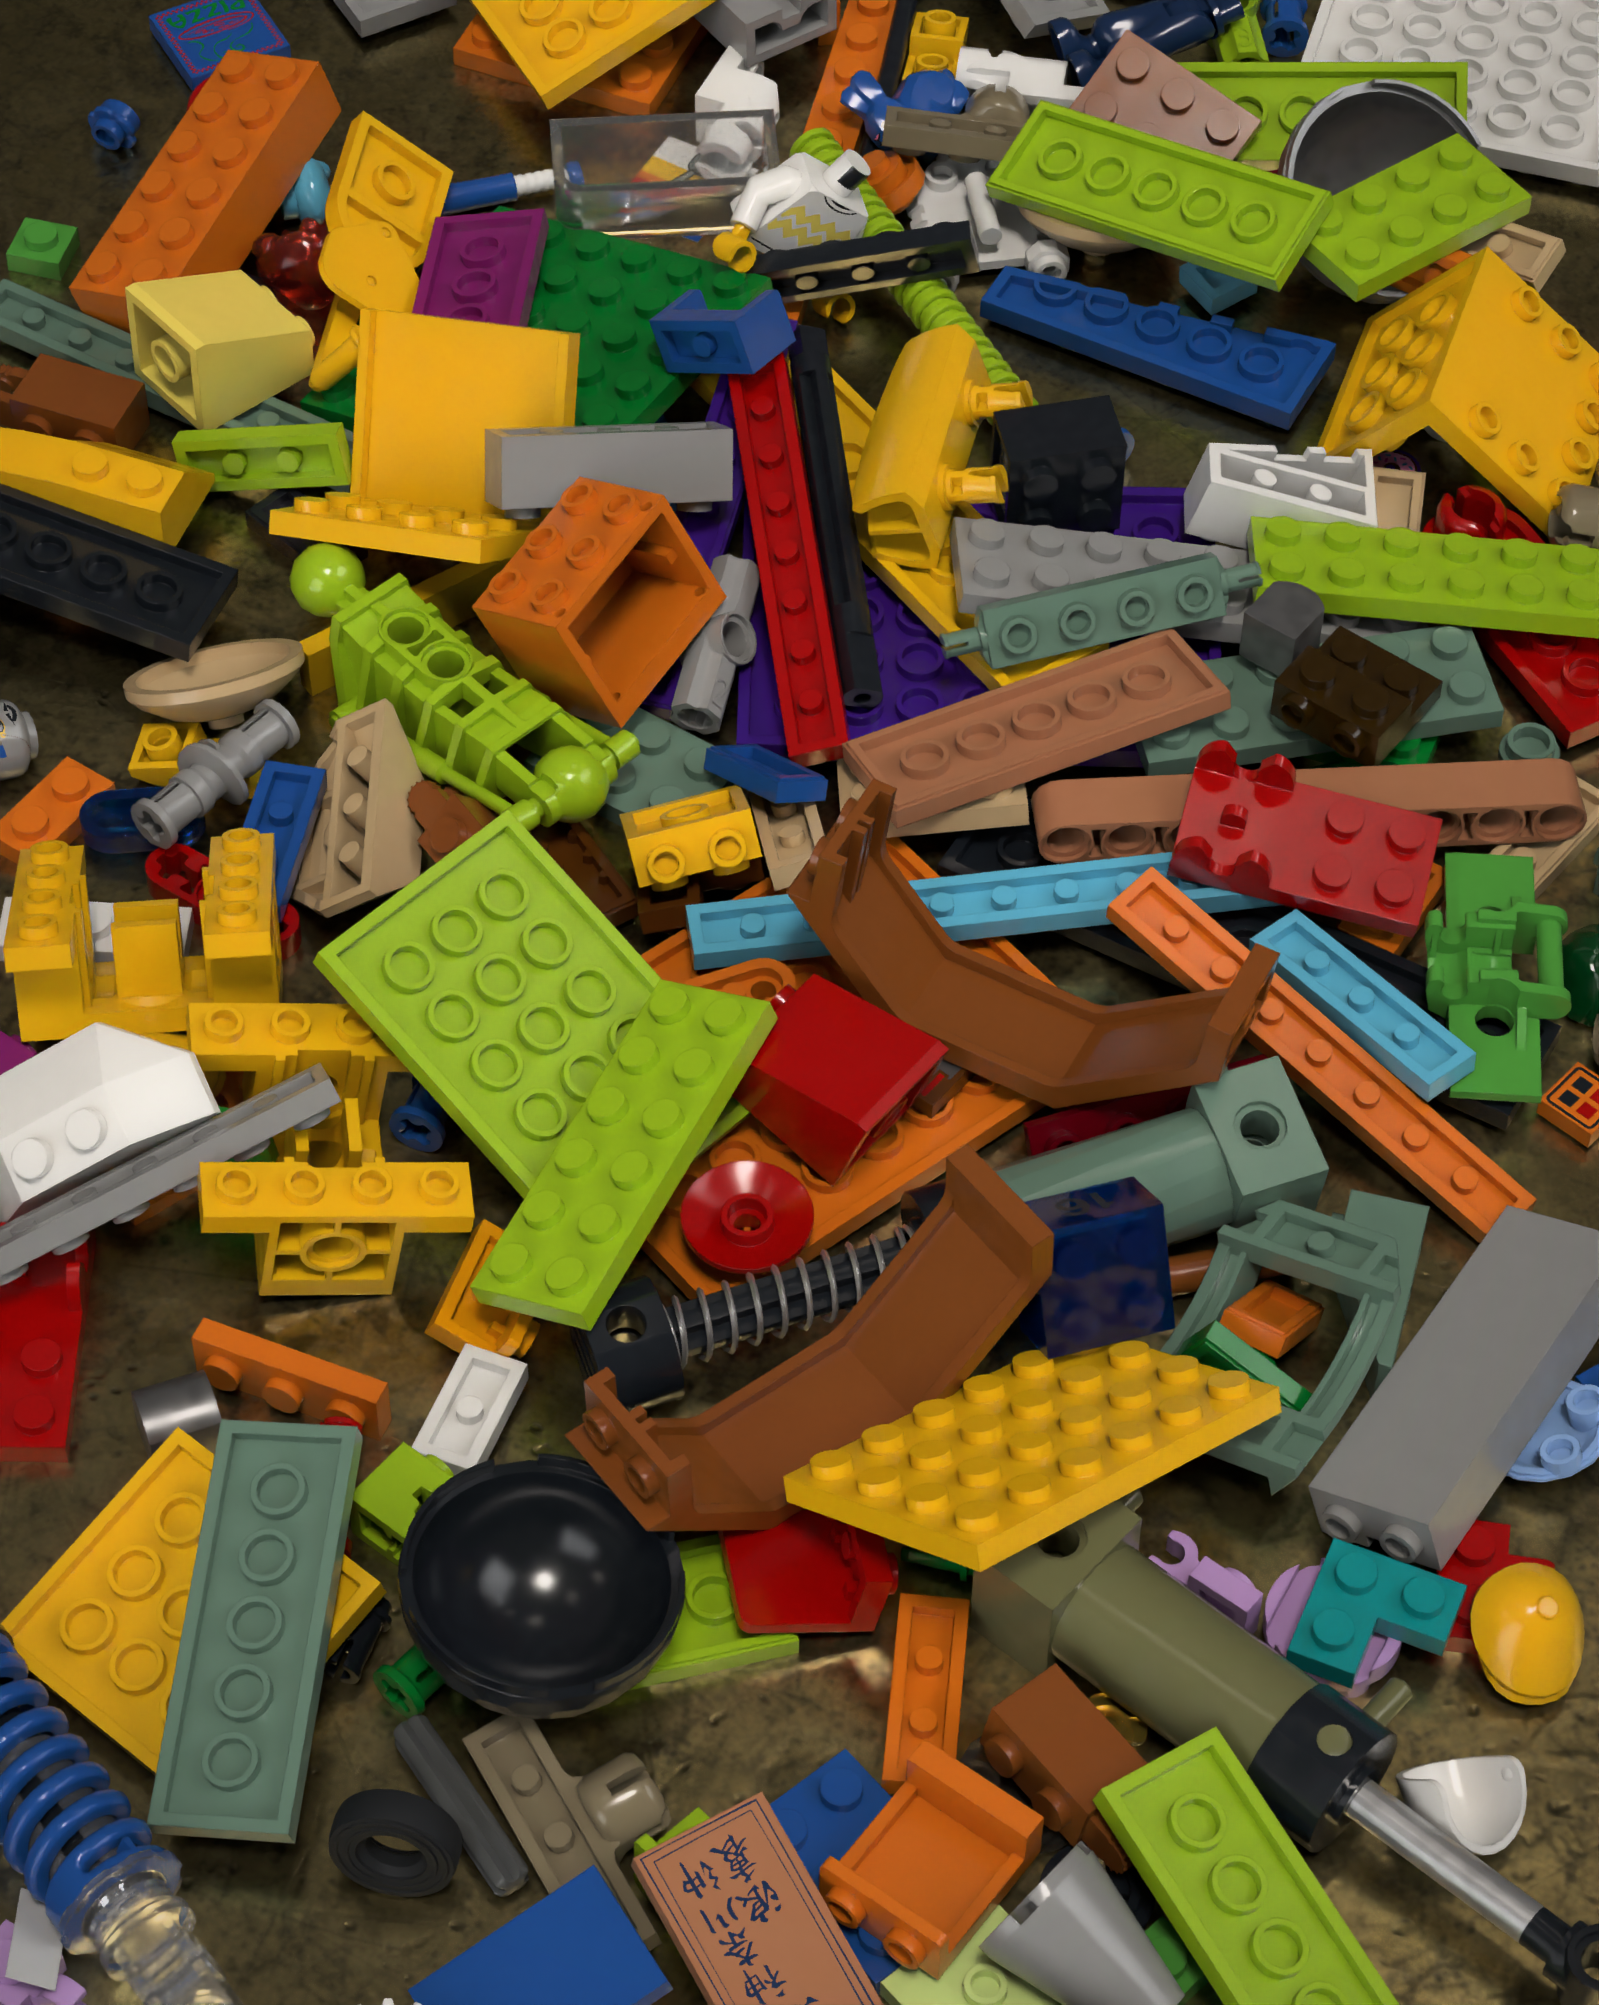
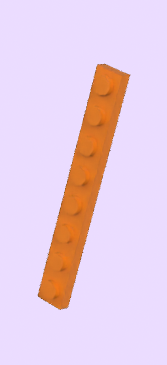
M1152 866L1117 896L1107 908L1106 918L1192 993L1230 987L1251 952ZM1274 972L1267 998L1244 1036L1249 1043L1268 1058L1278 1055L1288 1077L1477 1242H1482L1507 1205L1527 1211L1533 1210L1537 1199Z

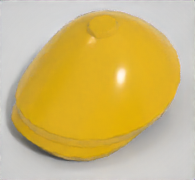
M1518 1563L1497 1571L1488 1577L1477 1589L1470 1611L1471 1633L1485 1676L1498 1693L1512 1702L1525 1705H1543L1557 1701L1567 1694L1582 1661L1585 1629L1579 1599L1568 1580L1551 1567L1538 1563Z

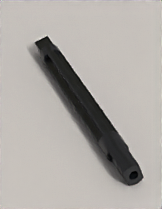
M799 324L793 332L796 341L788 346V353L844 703L848 706L870 709L882 701L883 691L854 511H852L853 503L825 329Z

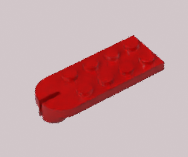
M1466 485L1458 488L1456 501H1454L1453 496L1449 493H1445L1437 505L1436 515L1428 521L1422 531L1447 535L1451 533H1465L1472 537L1501 540L1521 538L1533 543L1545 544L1520 515L1504 507L1499 496L1489 489L1475 485ZM1471 627L1476 640L1567 749L1599 736L1598 638Z

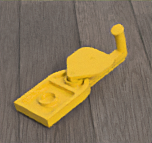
M364 110L351 121L325 205V219L329 234H327L321 250L318 268L324 283L335 295L309 379V387L316 392L331 389L357 367L359 325H357L360 316V309L375 308L412 313L420 282L415 269L425 261L435 217H441L454 172Z

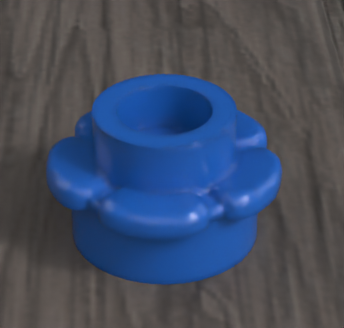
M107 99L88 115L91 134L95 141L104 148L116 150L120 145L131 148L136 144L137 139L134 135L139 130L141 122L136 112L127 104L116 99Z

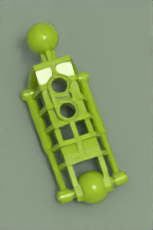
M329 542L308 546L294 560L289 581L291 591L302 609L315 616L332 617L329 642L338 707L329 712V723L332 728L337 719L386 698L395 708L421 773L439 784H450L498 813L499 816L509 809L528 832L540 824L550 827L557 821L569 824L578 823L596 815L605 804L610 784L618 778L617 770L640 755V743L633 733L623 729L612 737L604 734L564 711L556 702H552L549 696L535 689L526 679H518L506 672L501 662L492 654L487 657L474 647L470 636L463 630L455 631L443 620L440 610L431 602L426 604L411 589L408 579L400 572L369 592L365 588L367 582L366 574L361 561L355 552L345 546ZM516 743L542 756V758L536 763L532 774L505 750ZM505 794L511 800H513L515 804L512 805L511 803L507 802L501 797Z

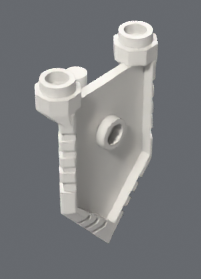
M939 154L936 157V161H933L924 171V185L915 196L913 202L906 208L907 215L912 219L910 222L911 230L930 227L940 222L954 223L969 220L978 250L980 271L1000 269L1005 266H1025L1027 271L1062 279L1066 278L1070 264L1067 247L1035 229L1021 214L1018 206L989 196L985 184L1000 161L980 159L977 163H960L951 160L948 154ZM960 275L942 279L947 283L949 289L954 292L959 283Z

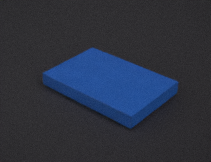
M592 1865L408 1989V1992L414 2002L422 2005H651L672 1991L673 1987L595 1865Z

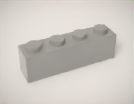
M715 421L485 429V501L504 510V517L539 518L541 517V508H554L561 499L563 492L580 476L662 494L668 503H677L678 511H712V502L733 501V429Z

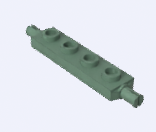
M1212 552L979 605L976 608L974 627L939 635L940 643L943 645L941 650L945 659L979 651L992 669H998L1227 615L1226 609L1230 592L1263 585V578L1259 576L1262 572L1257 561L1224 569L1217 556Z

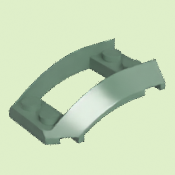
M1281 1199L1255 1210L1256 1220L1239 1228L1225 1224L1217 1232L1218 1245L1206 1274L1179 1324L1160 1350L1161 1352L1176 1356L1186 1339L1214 1320L1220 1322L1224 1309L1254 1289L1262 1266L1361 1300L1352 1324L1334 1360L1300 1412L1281 1405L1282 1413L1204 1453L1268 1477L1271 1496L1297 1479L1342 1418L1377 1354L1401 1295L1397 1238Z

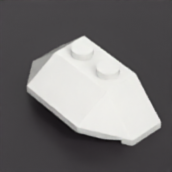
M95 1022L1 1074L0 1222H10L221 1113L195 1053L176 1046H169L112 1025Z

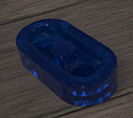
M164 787L107 790L88 798L82 805L79 813L82 836L86 844L102 853L154 851L159 848V846L151 844L137 829L132 819L131 808L133 804L142 798L151 799ZM205 815L201 818H195L179 831L175 844L190 846L198 841L206 828Z

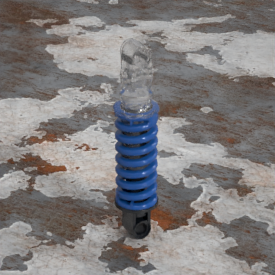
M0 1624V1846L3 1847L4 1857L14 1871L24 1875V1884L33 1898L45 1903L46 1915L60 1933L61 1938L59 1940L66 1950L73 1955H94L100 1953V1964L108 1976L115 1981H128L144 2005H244L227 1983V1977L217 1961L192 1933L196 1923L195 1912L184 1898L175 1896L182 1882V1877L180 1876L181 1862L172 1851L151 1844L152 1832L144 1820L130 1817L131 1804L127 1796L121 1791L109 1789L110 1775L102 1764L88 1761L90 1749L81 1736L68 1733L69 1721L61 1709L48 1706L49 1694L43 1684L27 1678L29 1668L25 1660L14 1648L11 1635Z

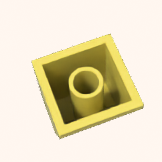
M242 270L134 282L125 287L135 374L198 430L216 429L311 374L314 364L313 346L315 345V336L310 325L304 318L294 316L280 304L268 287L258 285Z

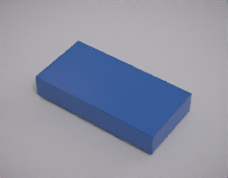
M757 744L719 745L706 748L705 770L773 803L826 800L828 780L823 775Z

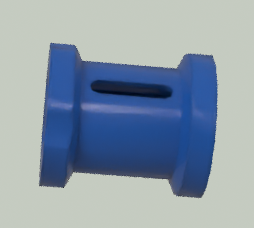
M1262 0L1260 3V14L1262 19L1266 21V24L1262 28L1261 34L1266 51L1269 54L1288 58L1299 54L1306 48L1309 30L1306 23L1303 22V18L1308 8L1307 0ZM1276 2H1278V12H1275ZM1291 31H1294L1293 41H1291Z
M413 1076L412 1092L405 1105L398 1107L392 1113L389 1127L394 1136L406 1146L423 1152L436 1151L441 1148L445 1140L446 1131L444 1126L450 1116Z

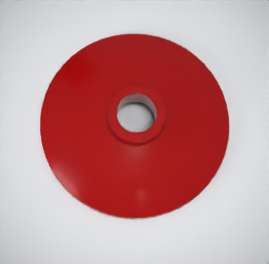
M735 1161L712 1168L701 1175L690 1186L681 1205V1229L691 1250L709 1265L731 1273L747 1274V1272L758 1274L771 1271L772 1264L778 1268L782 1267L801 1253L812 1235L814 1207L806 1188L788 1171L773 1164L760 1161ZM743 1227H752L756 1230L743 1231L739 1229Z

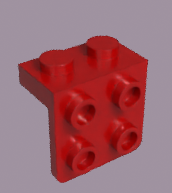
M801 1510L769 1530L718 1531L736 1623L746 1633L874 1631L888 1595H894L898 1587L899 1569L897 1558L893 1552H887L884 1537L811 1510Z

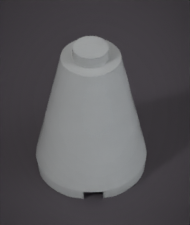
M1082 1841L1049 1872L979 1946L989 1959L1062 2005H1177L1185 1996L1095 1853Z

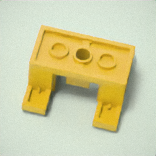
M236 828L224 832L222 836L211 837L209 867H202L205 900H199L204 955L184 957L178 899L117 902L113 904L115 922L111 923L114 961L95 962L84 845L68 846L64 841L47 840L32 845L30 849H20L3 952L6 973L13 972L21 1042L66 1039L95 1022H102L136 1034L187 1031L186 1014L188 1002L282 1003L283 964L275 884L276 849L274 833L260 834L256 829Z
M188 1002L186 1014L188 1050L195 1053L202 1071H244L242 1080L243 1102L318 1063H321L341 1099V1102L329 1107L331 1111L329 1116L320 1123L299 1131L295 1130L292 1126L273 1136L279 1153L276 1162H199L197 1184L201 1233H254L259 1296L392 1295L404 1233L472 1232L475 1213L469 1162H385V1157H382L379 1116L388 1072L410 1071L350 1004Z

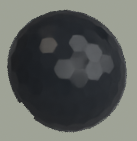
M538 1453L537 1460L495 1465L494 1459L479 1463L453 1476L438 1487L417 1511L408 1528L399 1557L397 1582L402 1614L409 1634L423 1659L449 1687L484 1708L505 1715L534 1719H557L575 1717L609 1704L648 1675L669 1647L684 1608L685 1571L683 1570L679 1547L674 1540L675 1532L646 1531L587 1461L569 1456Z

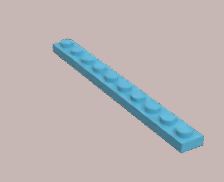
M1173 852L908 881L953 941L1113 924L1106 918L1108 905L1151 866L1206 913L1282 905L1169 876L1167 872ZM788 894L685 905L686 926L694 970L729 967L756 958H771L784 961L831 955Z

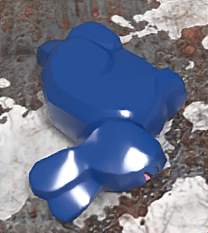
M947 68L939 71L925 69L908 75L900 83L892 98L885 95L882 87L870 72L861 70L851 77L850 86L842 91L840 102L864 120L866 132L875 145L884 151H888L893 147L882 146L887 105L959 114L970 93L960 81L955 80L953 73ZM926 152L924 155L918 156V158L930 164L938 153Z

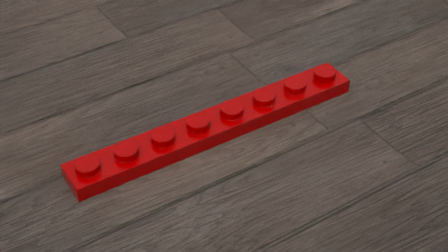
M781 352L755 374H728L788 757L791 761L807 767L842 759V743L850 741L851 738L789 369L785 355Z

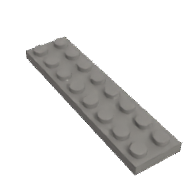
M954 517L949 535L958 612L975 614L976 608L979 605L1212 552L1217 556L1224 569L1250 563L1248 550L1233 549L1223 545L1207 546L1172 542L1163 538L1145 539L1119 536L1108 532L1093 533L1058 529L1049 525L1032 526L1005 523L988 518L970 519ZM1252 588L1228 594L1227 615L1174 627V630L1181 637L1240 644L1244 612L1253 604ZM1324 613L1320 643H1324L1339 626L1361 637L1428 628V623Z

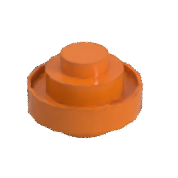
M874 150L862 157L871 170V174L866 179L869 185L875 189L878 197L882 198L887 208L894 215L905 210L913 202L915 196L924 185L925 173L915 156H906L895 151Z

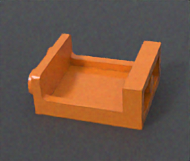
M924 1738L907 1759L906 1781L840 1861L829 1856L820 1866L819 1892L836 1921L852 1929L858 1926L880 1940L884 1949L896 1962L912 1970H916L919 1967L939 1980L1041 1852L1044 1817Z

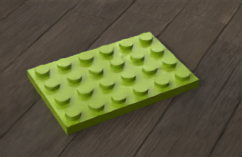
M509 809L321 949L313 961V964L523 1199L661 979ZM731 1096L692 1163L751 1115L734 1097Z

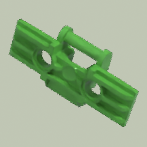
M1460 852L1445 853V927H1443V914L1441 911L1431 910L1425 917V943L1427 948L1426 997L1428 1010L1445 1018L1446 1029L1476 1052L1474 1071L1449 1087V1098L1541 1104L1542 1075L1539 1019H1559L1566 1016L1572 1008L1571 994L1564 988L1562 935L1568 930V915L1560 907L1535 903L1533 857ZM1536 943L1538 983L1521 981L1519 979V971L1512 969V953L1533 955ZM1483 1018H1497L1508 1025L1510 1032L1502 1036H1491L1483 1033L1477 1027L1476 1022Z

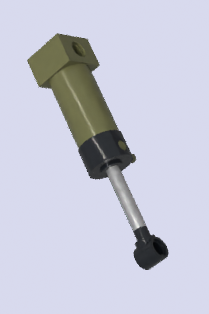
M1139 1489L982 1572L974 1570L969 1626L1035 1676H1038L1055 1663L1059 1667L1065 1663L1176 1747L1216 1726L1287 1835L1308 1851L1319 1852L1330 1845L1354 1820L1544 1961L1546 1964L1542 1975L1557 1985V1995L1561 2005H1599V1981L1590 1977L1584 1971L1587 1968L1599 1969V1924L1589 1926L1579 1920L1571 1927L1379 1785L1391 1764L1397 1748V1735L1386 1726L1412 1698L1410 1686L1400 1678H1390L1369 1703L1361 1709L1333 1687L1313 1679L1138 1551L1142 1518L1135 1511L1143 1503L1142 1493Z

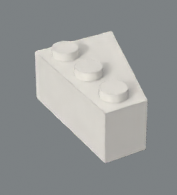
M1209 443L1183 494L1185 533L1198 536L1206 541L1220 542L1247 550V532L1251 516L1266 518L1286 516L1298 521L1319 523L1347 522L1354 526L1378 527L1372 449L1356 448L1352 457L1326 456L1327 453L1324 447L1307 446L1303 455L1277 454L1278 451L1275 445Z

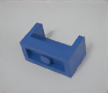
M689 289L649 320L668 373L755 374L796 341L778 290H765L741 310H708L701 290Z

